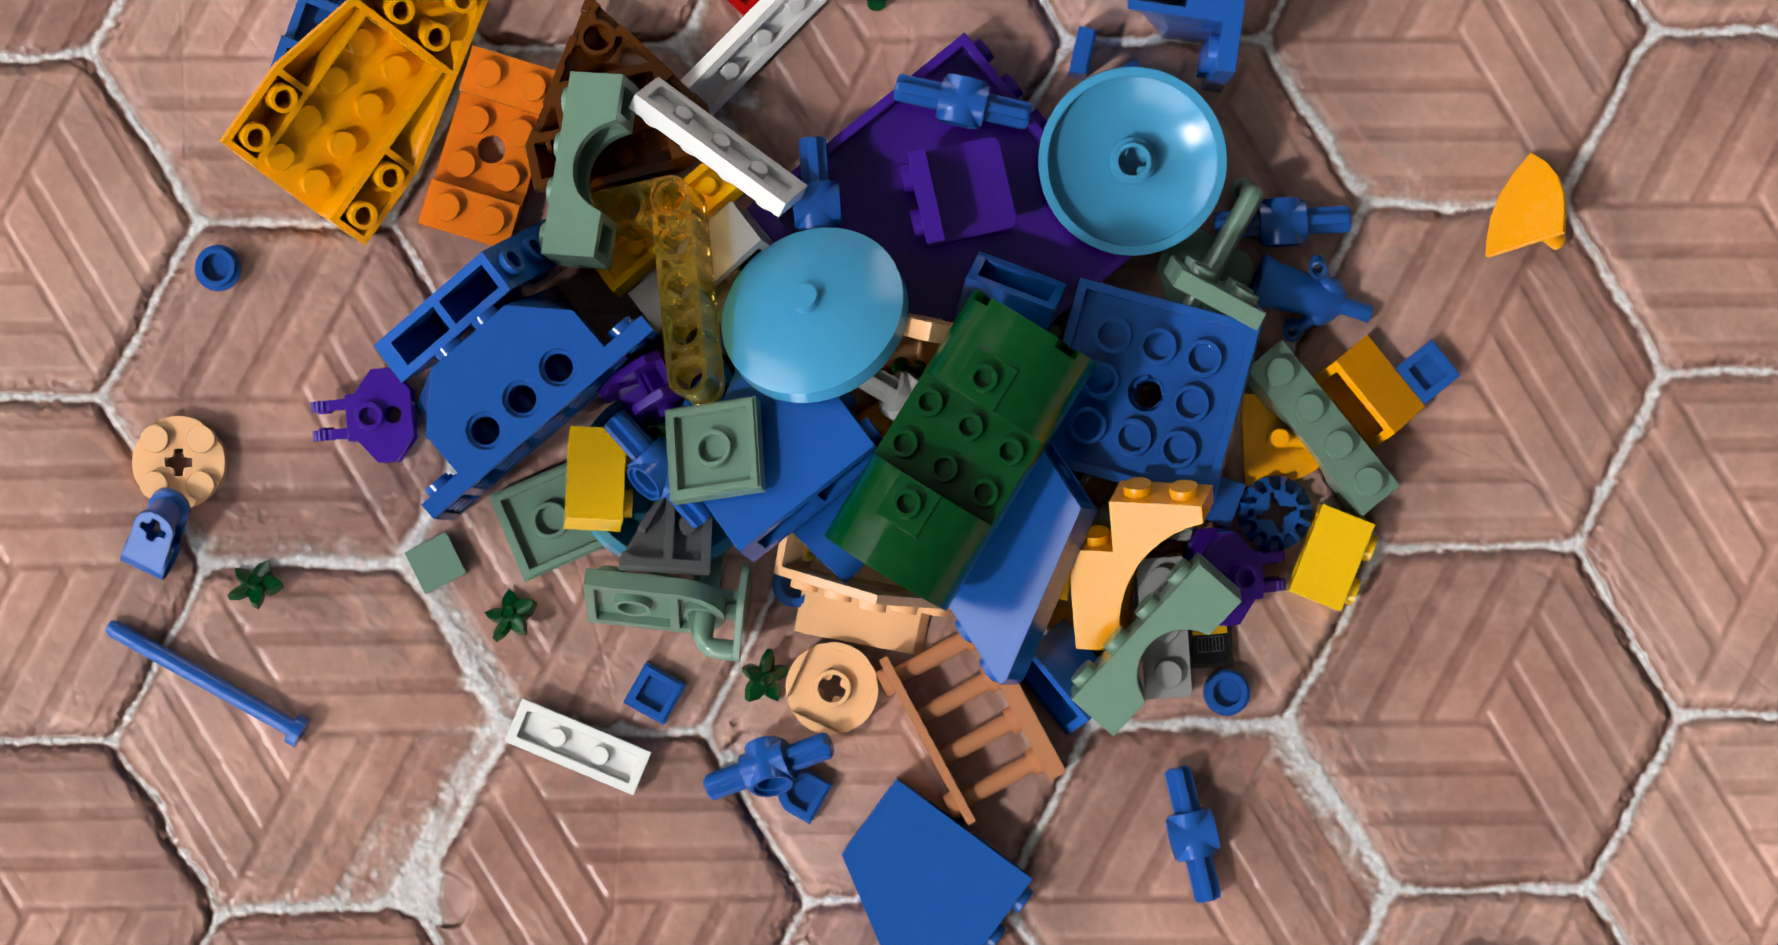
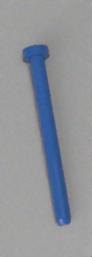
M111 620L105 631L110 638L286 735L284 742L295 748L304 736L311 721L308 717L299 714L296 719L120 621Z

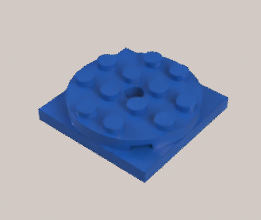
M1080 278L1063 342L1072 349L1082 352L1098 364L1054 434L1052 441L1072 471L1116 483L1135 477H1144L1151 480V482L1164 483L1192 480L1197 484L1213 485L1215 502L1232 437L1240 420L1243 397L1263 326L1260 325L1256 331L1230 316ZM1145 382H1155L1161 388L1162 398L1153 407L1144 408L1139 405L1136 399L1138 387Z

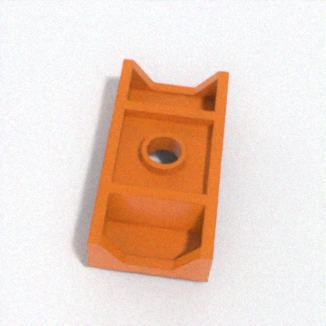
M472 45L459 87L461 92L434 179L431 178L418 224L488 246H493L516 234L532 183L525 144L531 130L535 128L544 106L543 100L556 70ZM490 137L501 139L505 145V154L496 163L483 161L479 154L481 143Z

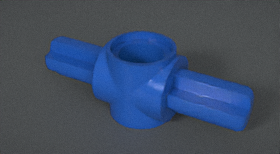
M900 74L894 89V99L896 101L936 110L935 117H937L938 121L977 130L978 127H981L982 121H987L1023 130L1029 124L1032 105L1029 102L990 94V86H988L987 82L956 74L944 76L943 83Z
M821 136L801 138L798 142L801 181L808 186L801 199L793 205L795 228H798V231L814 228H840V225H842L839 183L836 180H829L827 141L825 137Z
M1301 197L1263 199L1242 238L1258 237L1259 243L1263 247L1304 245V242H1307L1308 235L1350 232L1352 226L1351 211L1346 205L1306 207V202ZM1218 211L1214 214L1213 227L1216 237L1231 211Z
M618 411L605 423L604 428L631 458L627 465L629 467L627 475L631 484L640 494L650 500L660 501L665 497L670 502L666 438L658 437L652 441L626 411ZM703 501L674 505L670 502L691 527L694 528L701 526L712 515Z
M823 732L792 744L778 736L759 737L746 744L744 748L745 753L739 755V763L707 774L703 780V785L711 800H717L745 789L760 797L778 796L792 788L793 780L799 776V770L831 759L835 752L829 735Z
M1178 766L1165 771L1164 777L1173 814L1167 816L1165 823L1174 859L1178 860V862L1185 861L1194 900L1197 903L1216 900L1221 897V889L1212 855L1218 853L1221 847L1211 808L1208 809L1207 806L1200 807L1192 770L1189 766Z

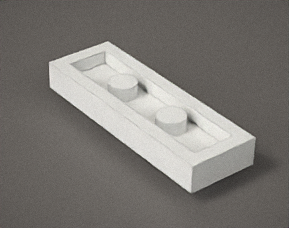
M522 698L505 738V742L631 795L635 794L652 753L648 749L526 698Z

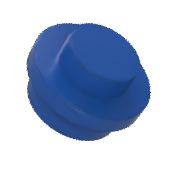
M209 246L196 259V277L207 289L212 291L228 290L241 277V260L237 253L227 246Z

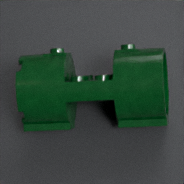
M974 288L824 536L880 574L933 605L947 611L1098 363L1082 352L1072 349L1068 344L997 300L989 299L984 293Z

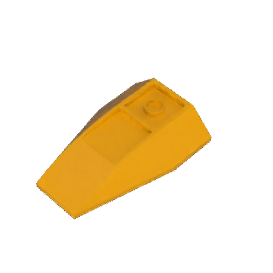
M346 0L272 65L219 141L239 158L304 205L366 246L420 169L488 0Z

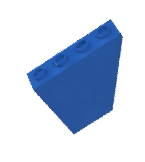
M546 219L480 252L373 345L401 383L436 365L439 360L435 354L453 338L457 337L459 340L462 339L464 341L476 330L471 325L472 322L489 307L494 306L500 310L506 304L530 296L567 268L566 266H557L541 254L539 231L541 225L546 222Z
M736 369L722 401L756 396L761 402L766 492L703 502L737 550L752 562L762 557L856 483L879 446L878 443L884 438L867 416L860 421L852 410L858 402L851 392L820 402H785L771 398L754 389Z
M1052 439L950 604L951 610L957 617L955 626L958 632L967 642L974 644L982 657L979 660L981 668L992 681L998 682L999 685H1017L1024 680L1098 511Z
M896 777L841 854L880 945H995L1006 930L1000 924L1011 909L1018 913L1034 892V890L1028 887L1033 880L1031 875L898 777Z

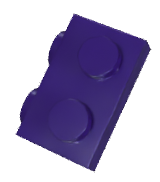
M986 137L929 151L921 148L906 152L908 163L901 164L899 167L905 192L914 191L918 209L910 211L915 238L925 236L927 247L1010 229L1016 224L1017 218L1000 143L996 138Z

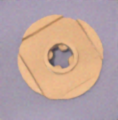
M186 416L166 417L145 428L135 445L132 456L133 474L143 495L150 499L154 492L161 488L175 489L185 496L190 508L199 506L219 489L226 477L228 466L227 452L221 439L202 421ZM183 449L184 457L192 458V467L184 468L182 476H176L175 469L168 467V458L174 457L175 450Z
M841 642L816 644L801 653L793 662L788 672L785 686L788 704L797 720L814 732H823L828 735L849 732L864 723L875 708L879 691L876 671L868 658L851 645ZM833 675H837L842 678L840 686L846 689L843 697L834 696L831 702L826 701L823 698L824 690L819 687V683L822 679L830 680Z

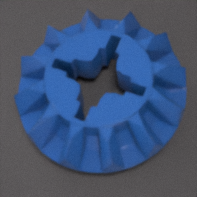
M1269 476L1257 480L1243 493L1238 507V519L1244 534L1257 546L1264 549H1286L1301 541L1311 526L1312 503L1304 488L1295 481L1282 476ZM1269 493H1273V497L1277 499L1279 506H1287L1288 508L1294 506L1295 511H1291L1289 515L1282 517L1283 525H1280L1282 533H1279L1278 527H1275L1273 520L1256 519V515L1263 514V511L1270 508L1269 501H1271Z

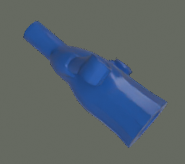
M1267 254L1261 258L1250 288L1254 290L1253 293L1260 297L1257 302L1260 307L1303 315L1298 320L1294 318L1285 320L1282 332L1287 341L1295 342L1301 337V334L1312 326L1325 325L1339 315L1366 323L1369 322L1373 312V305L1348 298L1341 280L1331 276L1326 261L1322 256L1315 255L1311 257L1308 263L1309 273L1279 262Z

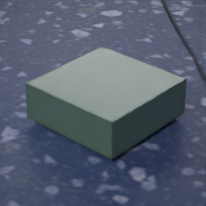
M444 532L404 552L425 594L468 573L448 532Z

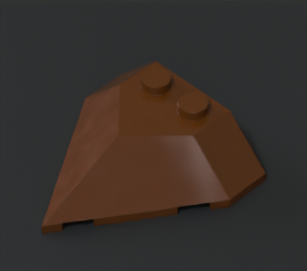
M584 0L581 8L582 13L573 35H570L543 100L544 106L535 128L531 130L525 144L536 193H546L548 180L554 175L556 163L554 139L556 134L561 131L564 114L561 108V96L564 88L568 86L570 71L623 74L639 88V91L657 77H660L710 114L708 104L685 86L663 62L624 26L618 24L595 0ZM635 113L632 134L613 141L597 157L590 174V192L678 173L700 160L683 151L680 145L658 129L646 124L643 118Z

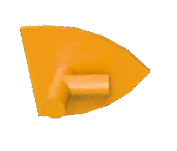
M1530 153L1513 172L1498 197L1491 214L1485 252L1487 258L1543 241L1553 250L1561 248L1565 243L1567 207L1566 194L1562 182L1553 168L1533 153Z
M1244 394L1241 415L1244 481L1246 487H1249L1261 478L1269 476H1282L1295 481L1317 470L1319 465L1292 430L1279 417L1269 411L1255 394Z

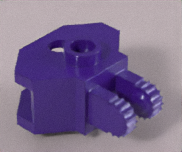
M656 350L633 359L617 370L598 391L602 399L607 403L620 400L625 411L643 429L646 425L653 422L655 425L664 423L665 410L678 408L685 400L688 392L707 373L709 368L705 360H702L701 357H696V355L674 362L670 353L662 355Z
M391 368L370 369L355 393L344 395L345 399L310 402L311 413H317L318 415L332 414L334 411H346L347 428H319L318 431H313L314 442L347 439L348 442H359L378 463L402 462L419 437L415 391L406 381L401 383ZM398 407L401 410L402 416L398 422L393 423L390 419V412Z
M1216 527L1197 529L1182 553L1183 559L1185 558L1190 561L1199 552L1240 588L1242 602L1220 624L1221 626L1241 624L1255 599L1264 598V593L1286 590V579L1268 576L1263 579L1262 564H1278L1285 561V550H1251L1237 531Z

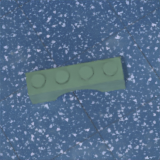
M570 71L568 86L562 92L561 108L564 113L561 131L556 134L554 139L556 163L554 175L548 180L546 188L549 206L546 222L541 225L539 231L541 254L557 266L608 270L611 268L618 224L596 208L590 194L589 181L592 167L603 149L613 141L632 134L635 112L628 107L634 95L639 91V88L623 74Z
M1283 340L1273 345L1253 362L1247 385L1264 406L1279 417L1304 444L1323 472L1326 483L1353 516L1365 515L1400 486Z
M1199 552L1190 561L1185 558L1179 561L1166 578L1169 581L1167 586L1158 595L1153 592L1148 594L1137 606L1134 612L1137 617L1126 629L1122 626L1116 628L1105 640L1102 646L1105 651L1094 663L1091 660L1085 661L1071 678V681L1074 683L1071 686V700L1113 736L1145 704V689L1137 673L1138 664L1145 649L1158 637L1176 630H1194L1210 635L1242 602L1240 588Z

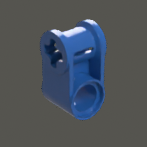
M161 488L154 492L149 500L147 509L141 511L134 520L131 533L122 550L120 561L160 580H164L168 576L181 548L180 541L190 515L189 502L182 493L171 488Z

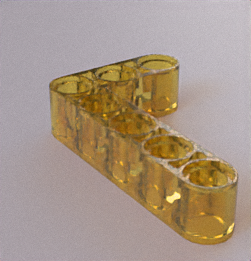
M675 175L663 176L590 193L596 208L617 223L614 246L651 237L654 238L669 387L674 393L693 405L717 402L724 393L725 378L705 197L684 179ZM684 195L682 204L673 210L675 201ZM641 205L639 213L633 219H630L632 210ZM689 239L686 249L682 253L677 254L679 245L684 240ZM693 283L691 293L682 299L684 289ZM698 328L695 339L691 343L686 344L688 334L693 329ZM702 373L700 384L696 388L690 389L693 378L697 374Z

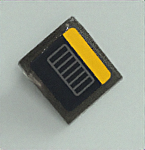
M1219 625L1210 635L1188 630L1191 669L1234 666L1231 625Z

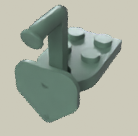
M1244 177L1235 180L1231 186V196L1236 203L1217 237L1198 228L1182 242L1162 251L1157 261V270L1166 300L1214 313L1223 312L1257 331L1266 313L1257 303L1260 297L1253 293L1254 290L1249 287L1254 276L1253 262L1237 246L1263 201L1264 193L1254 181Z
M726 553L711 561L709 575H695L694 581L674 578L668 573H629L618 570V567L610 565L601 566L598 569L586 568L583 586L588 622L691 633L698 650L707 657L740 662L746 641L751 605V563L743 562L739 590L721 589ZM725 617L726 620L735 621L734 640L713 638L714 630L724 624Z

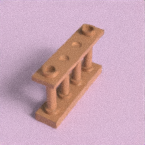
M957 633L896 667H893L886 655L879 659L883 669L875 673L888 697L897 693L943 778L949 792L942 795V798L954 820L963 816L967 825H970L976 821L969 808L970 806L1033 772L1037 776L1045 772L1051 781L1066 773V770L1019 683L1017 685H999L998 682L992 681L981 668L979 669L981 674L917 709L915 708L903 685L904 683L967 649L970 653L977 650L973 643L967 642L960 633ZM991 690L992 694L999 690L1002 691L1009 704L1007 708L1001 710L1002 716L938 750L925 726L926 724ZM1013 731L1014 735L1021 731L1024 732L1031 745V748L1024 751L1026 756L960 791L947 767L948 765Z

